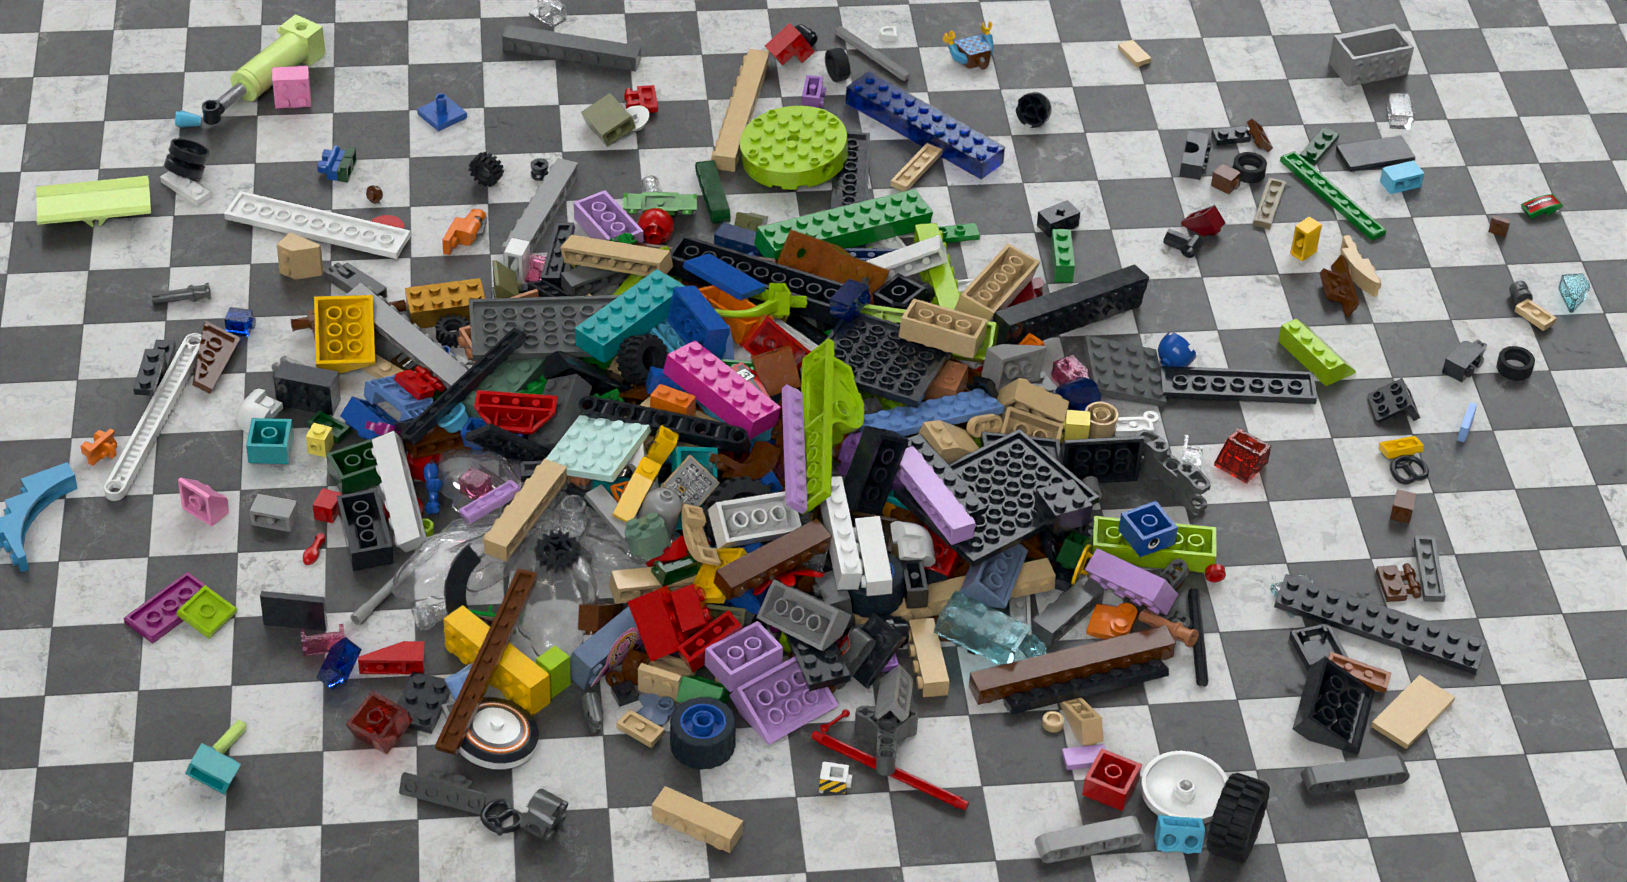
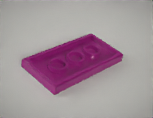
M186 572L123 618L124 623L153 644L184 621L176 615L177 610L206 584L189 572Z

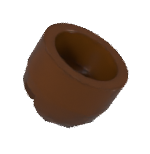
M611 670L606 674L605 680L611 687L624 682V676L617 670ZM612 676H613L614 679L616 680V682H614V683H613V681H612V679H611Z

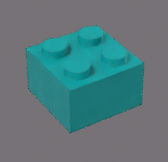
M252 418L246 444L248 463L289 464L294 439L292 419Z

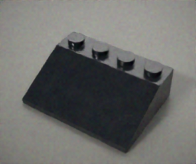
M1144 436L1065 440L1061 447L1064 467L1081 481L1089 476L1096 477L1099 483L1138 481L1145 438Z
M1324 656L1309 668L1292 729L1309 741L1358 754L1375 690Z

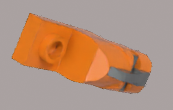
M472 209L465 218L455 217L442 239L443 254L450 255L453 249L457 248L458 244L470 246L477 236L483 235L487 224V216L483 210Z

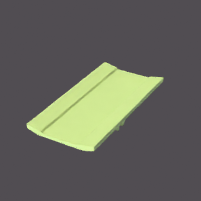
M148 176L36 186L37 225L83 220L93 227L94 223L92 221L94 219L98 220V225L101 226L107 218L151 214Z

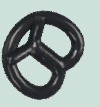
M1413 455L1398 456L1390 463L1391 475L1401 484L1408 485L1415 480H1424L1429 475L1427 465ZM1413 462L1418 464L1423 470V474H1416L1410 465ZM1403 468L1409 478L1404 479L1400 477L1396 469Z
M495 799L484 806L480 814V820L487 829L497 833L498 836H502L521 828L520 821L523 814L513 809L507 800ZM496 806H504L506 808L496 816H487L488 812ZM511 816L518 818V821L511 826H501V822Z

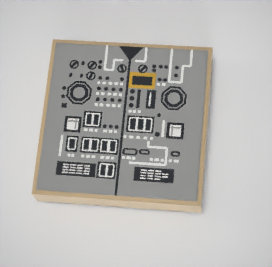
M688 455L662 486L674 491L680 497L682 505L688 504L699 507L720 482L691 455Z

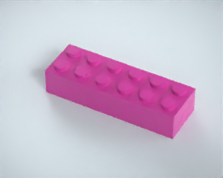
M696 340L667 354L663 373L689 394L696 396L699 402L728 425L744 428L747 431L749 440L776 426L781 407Z

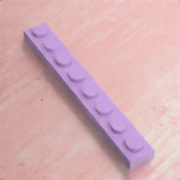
M786 384L782 388L786 505L803 514L808 509L803 395L798 389Z

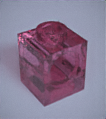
M470 467L458 478L461 494L476 500L493 490L491 476L474 467Z

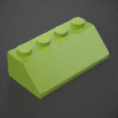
M1294 319L1281 325L1278 342L1310 372H1313L1314 376L1325 386L1356 373V370L1300 320Z

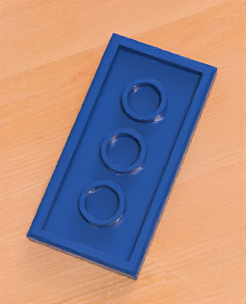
M710 253L684 261V269L738 300L765 292L766 285Z

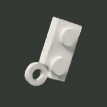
M1146 411L1143 417H1119L1114 436H1135L1136 433L1143 429L1154 433L1153 424L1158 422L1159 416L1156 412Z

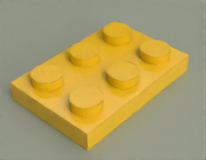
M714 548L721 562L720 565L702 563L693 583L704 589L707 596L705 603L725 602L726 597L713 583L716 570L747 555L744 548Z

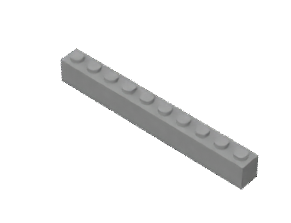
M360 282L345 295H373L374 329L416 364L427 368L432 376L438 377L442 384L445 385V388L451 387L469 370L463 362L459 363L451 352H445L446 350L440 343L435 344L428 333L423 334L417 324L414 323L412 325L410 320L404 314L400 315L392 304L389 306L381 295L377 296L370 286L366 287Z

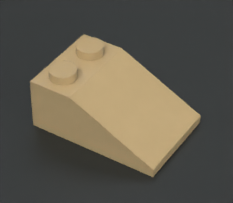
M941 420L923 422L918 433L928 441L947 464L979 449L966 430Z

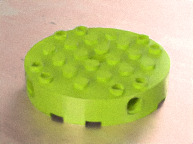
M787 106L770 109L766 113L754 118L745 127L740 138L744 170L753 180L768 187L775 185L782 186V189L793 190L797 189V186L807 185L812 187L819 185L838 174L843 168L845 160L848 159L847 132L842 121L825 109L811 106Z

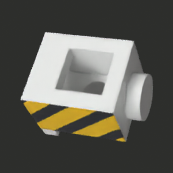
M823 762L819 781V793L830 791L845 794L846 787L851 788L852 783L849 765Z

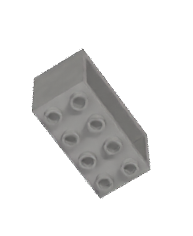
M1396 24L1334 35L1329 64L1347 87L1408 75L1414 46Z

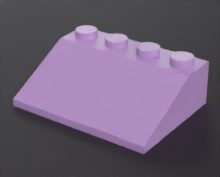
M794 657L737 687L729 695L742 717L768 745L839 706L828 687L813 691L808 690Z

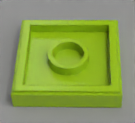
M204 585L177 610L176 615L210 639L237 613V608Z

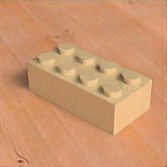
M913 299L901 317L899 338L973 359L985 339L988 320Z

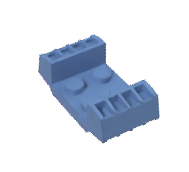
M395 374L385 378L365 381L364 397L372 405L388 401L396 410L401 412L400 421L419 416L434 402L431 397L418 401L394 381Z

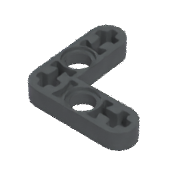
M1175 559L1159 577L1170 581V585L1175 590L1189 574V568L1184 560ZM1176 567H1178V568H1181V567H1182L1183 571H1182V572H1180V571H1177V572H1176L1175 568H1176ZM1174 604L1171 607V615L1166 617L1162 616L1161 613L1158 614L1174 623L1177 622L1175 620L1177 616L1181 622L1185 621L1186 626L1184 627L1192 629V621L1189 616Z

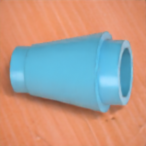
M182 110L181 112L176 111L175 126L183 128L201 125V116Z

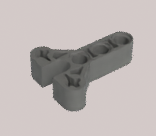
M860 706L855 712L854 729L857 733L865 735L876 744V772L884 776L892 775L896 769L897 744L905 738L917 734L918 712L910 708L909 717L901 722L895 714L891 719H884L882 717L877 719L875 717L876 706Z

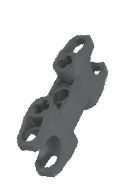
M1145 429L1136 433L1135 436H1146L1151 439L1150 442L1144 440L1142 453L1144 459L1141 460L1140 470L1153 480L1161 479L1174 490V499L1183 507L1195 513H1200L1207 509V501L1201 494L1210 490L1211 484L1202 471L1192 463L1180 462L1168 452L1169 445L1160 436ZM1202 482L1205 486H1198V483ZM1195 500L1199 502L1201 505L1195 506L1191 503V501Z

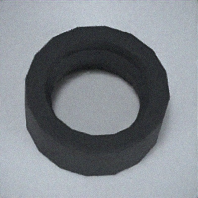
M841 47L827 50L825 53V65L830 78L834 82L848 79L851 70L846 52Z
M1254 152L1237 154L1234 158L1233 169L1241 172L1239 179L1241 182L1257 183L1264 179L1267 162L1263 156ZM1249 165L1256 167L1257 169L1249 170L1243 168L1242 166Z
M1508 346L1500 351L1496 368L1507 379L1515 381L1525 380L1532 374L1535 358L1529 350L1523 347ZM1507 360H1516L1525 366H1513Z

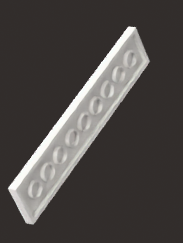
M242 191L237 194L224 213L227 220L286 234L291 232L303 238L394 259L398 258L411 237L410 230Z

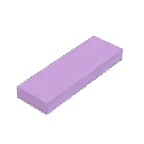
M511 479L459 509L460 515L471 524L513 500L515 494L520 492L521 488Z

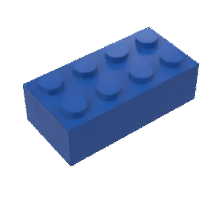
M695 285L674 287L667 317L668 323L686 345L696 340L722 360L726 352L727 338L730 335L729 326Z

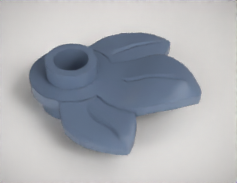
M644 694L638 696V700L643 707L636 713L658 726H662L667 722L668 716L673 714L676 704L667 696L659 697L656 694Z

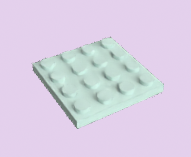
M579 415L546 459L567 466L568 476L614 482L650 434L651 429L649 425H641L640 423H624L621 420L610 421L605 418L595 419Z

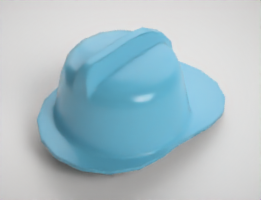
M459 402L437 424L450 433L461 431L468 420V414L463 403Z

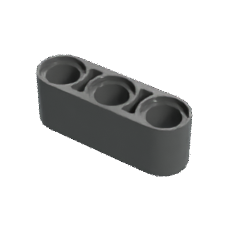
M859 627L852 630L849 634L850 647L842 656L851 677L876 644L875 640ZM848 682L837 684L834 686L836 687V689H841Z

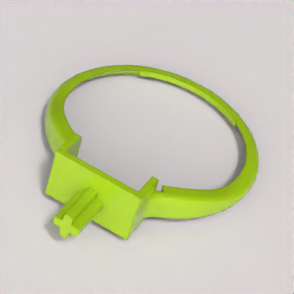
M770 283L769 290L765 289V292L750 297L765 301L764 303L747 310L715 309L720 317L753 318L761 317L762 314L783 318L784 315H789L790 307L806 308L807 296H791V292L785 283Z

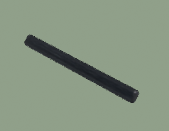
M1190 588L1188 590L1190 619L1192 621V629L1197 630L1199 633L1198 640L1193 646L1196 684L1205 687L1208 685L1209 680L1200 592L1197 588Z

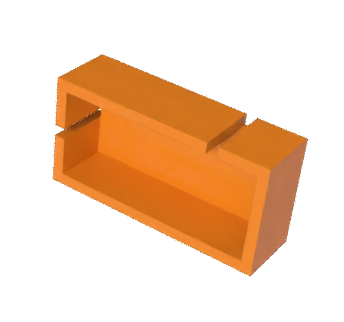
M714 285L698 289L714 309L736 311L756 307L747 299L738 300ZM767 315L769 318L774 320V317H772L771 315ZM760 317L721 318L730 326L732 339L739 344Z

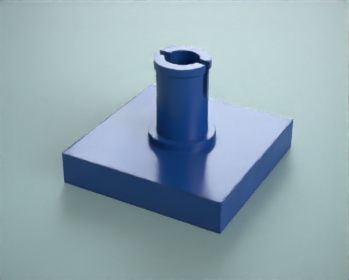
M444 93L437 94L435 101L417 109V114L438 132L467 118V112Z

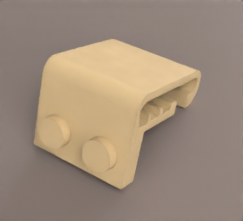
M671 655L659 658L655 662L650 661L649 665L641 663L638 668V691L646 694H656L659 697L667 696L679 704L680 702L676 701L682 676L695 675L696 671L693 673L681 658Z

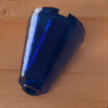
M1076 378L1059 385L1055 390V394L1069 401L1068 410L1085 411L1089 404L1101 402V392L1098 389V385L1090 378Z

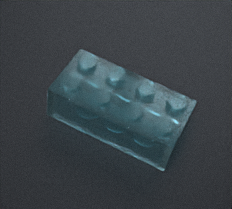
M955 590L939 614L933 633L997 664L1003 665L1015 661L1025 645L1031 626Z

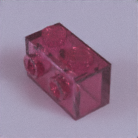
M1072 354L1053 362L1051 372L1053 380L1057 381L1073 399L1092 391L1088 370Z

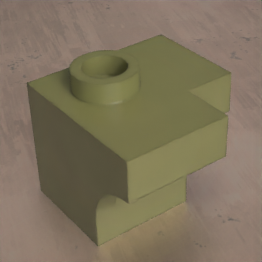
M737 212L734 226L756 232L757 227L767 225L768 216L752 212Z

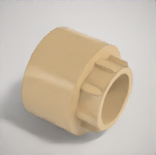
M1106 402L1089 404L1085 411L1090 412L1089 437L1091 439L1112 437L1117 428V409Z

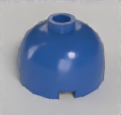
M1170 332L1167 333L1158 346L1161 364L1163 366L1188 367L1197 357L1195 350L1191 351L1188 348L1190 343L1176 333L1169 335Z

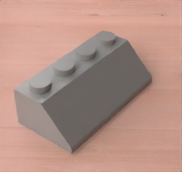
M773 579L756 618L824 651L843 635L851 615L793 586L787 587L780 581Z

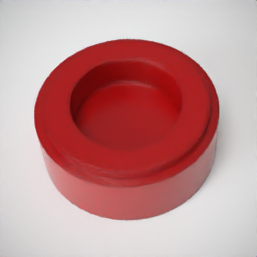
M1212 564L1205 568V578L1210 582H1220L1226 577L1223 565Z

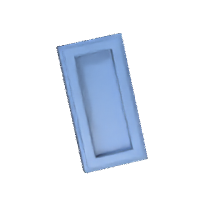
M1469 403L1457 441L1464 442L1467 438L1477 408L1475 403Z

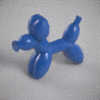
M427 463L424 468L425 487L427 493H429L430 500L425 506V511L428 515H437L441 510V505L438 502V491L442 488V480L438 479L439 470L435 463Z

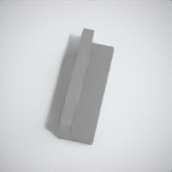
M900 664L880 679L875 717L877 719L890 710L901 722L909 717L913 678Z

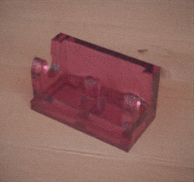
M339 624V632L305 636V629H300L303 656L346 650L343 624Z

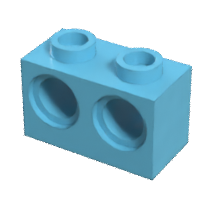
M1158 815L1154 834L1157 850L1163 852L1177 851L1186 854L1201 853L1205 835L1202 818Z

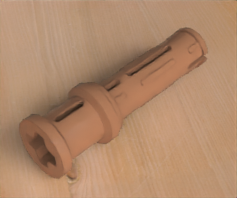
M1143 609L1139 614V621L1153 628L1166 625L1174 641L1179 640L1185 643L1187 647H1193L1198 640V631L1195 629L1190 630L1180 622H1171L1146 609Z

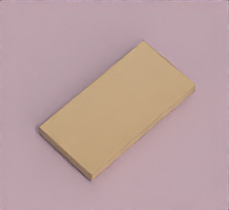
M1419 675L1372 722L1371 727L1405 749H1408L1454 702L1455 696Z

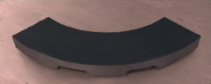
M468 544L460 550L452 561L447 578L445 579L444 598L447 616L462 605L469 610L466 601L467 583L471 573L481 562V559Z

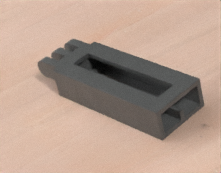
M337 262L329 270L323 272V275L333 285L346 293H349L361 282L366 287L370 286L377 296L381 295L384 299L387 297V287L349 263L342 265Z

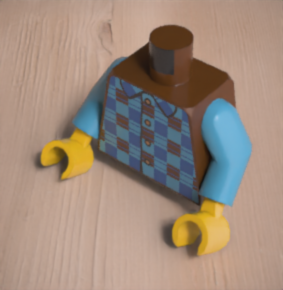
M984 22L982 23L981 31L985 33V36L979 34L953 41L955 38L954 31L951 30L949 36L945 33L943 41L949 43L948 48L953 60L963 64L968 69L980 67L982 70L986 69L989 66L990 57L993 55L994 50L992 34H990L992 22H988V28L984 26Z

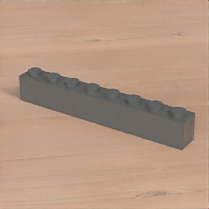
M509 24L502 36L504 51L633 72L637 71L641 61V46Z

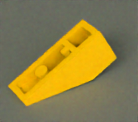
M644 456L642 457L612 514L613 516L624 522L635 518L646 494L650 491L658 477L662 465Z

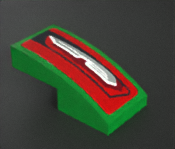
M1554 194L1542 195L1521 204V209L1530 219L1544 212L1548 216L1563 207Z

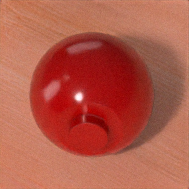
M660 208L646 210L639 217L637 223L643 230V240L649 244L659 245L665 243L670 239L674 231L672 217L668 212Z

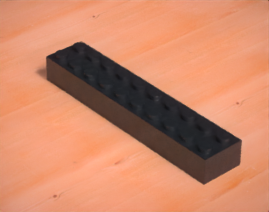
M683 234L670 251L673 267L667 273L668 275L707 287L712 286L709 282L683 268L684 261L710 253L766 285L768 290L770 283H785L791 292V296H807L806 308L790 307V312L836 326L841 319L844 301L856 303V287ZM748 298L749 300L756 301L759 303L765 302L755 298Z
M1134 264L996 311L992 321L996 322L999 326L996 346L1001 344L1018 345L1029 333L1043 341L1138 308L1142 304L1149 276Z

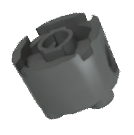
M543 788L538 789L527 805L529 808L527 813L524 812L522 815L520 827L550 842L555 833L553 829L556 825L561 827L565 821L566 815L563 813L566 811L569 802Z

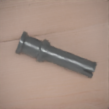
M208 282L200 286L189 285L185 289L151 293V296L153 297V305L188 299L195 302L196 299H211V291Z

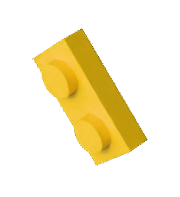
M1416 436L1379 442V450L1387 459H1394L1401 455H1414L1415 453L1423 452L1424 445Z

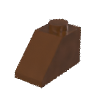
M630 649L622 662L624 682L631 680L633 685L638 686V668L640 664L649 665L650 663L647 651Z

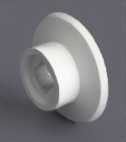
M631 106L626 109L636 125V128L631 131L641 130L649 119L647 108Z

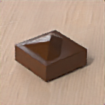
M1493 214L1488 232L1506 237L1511 220Z

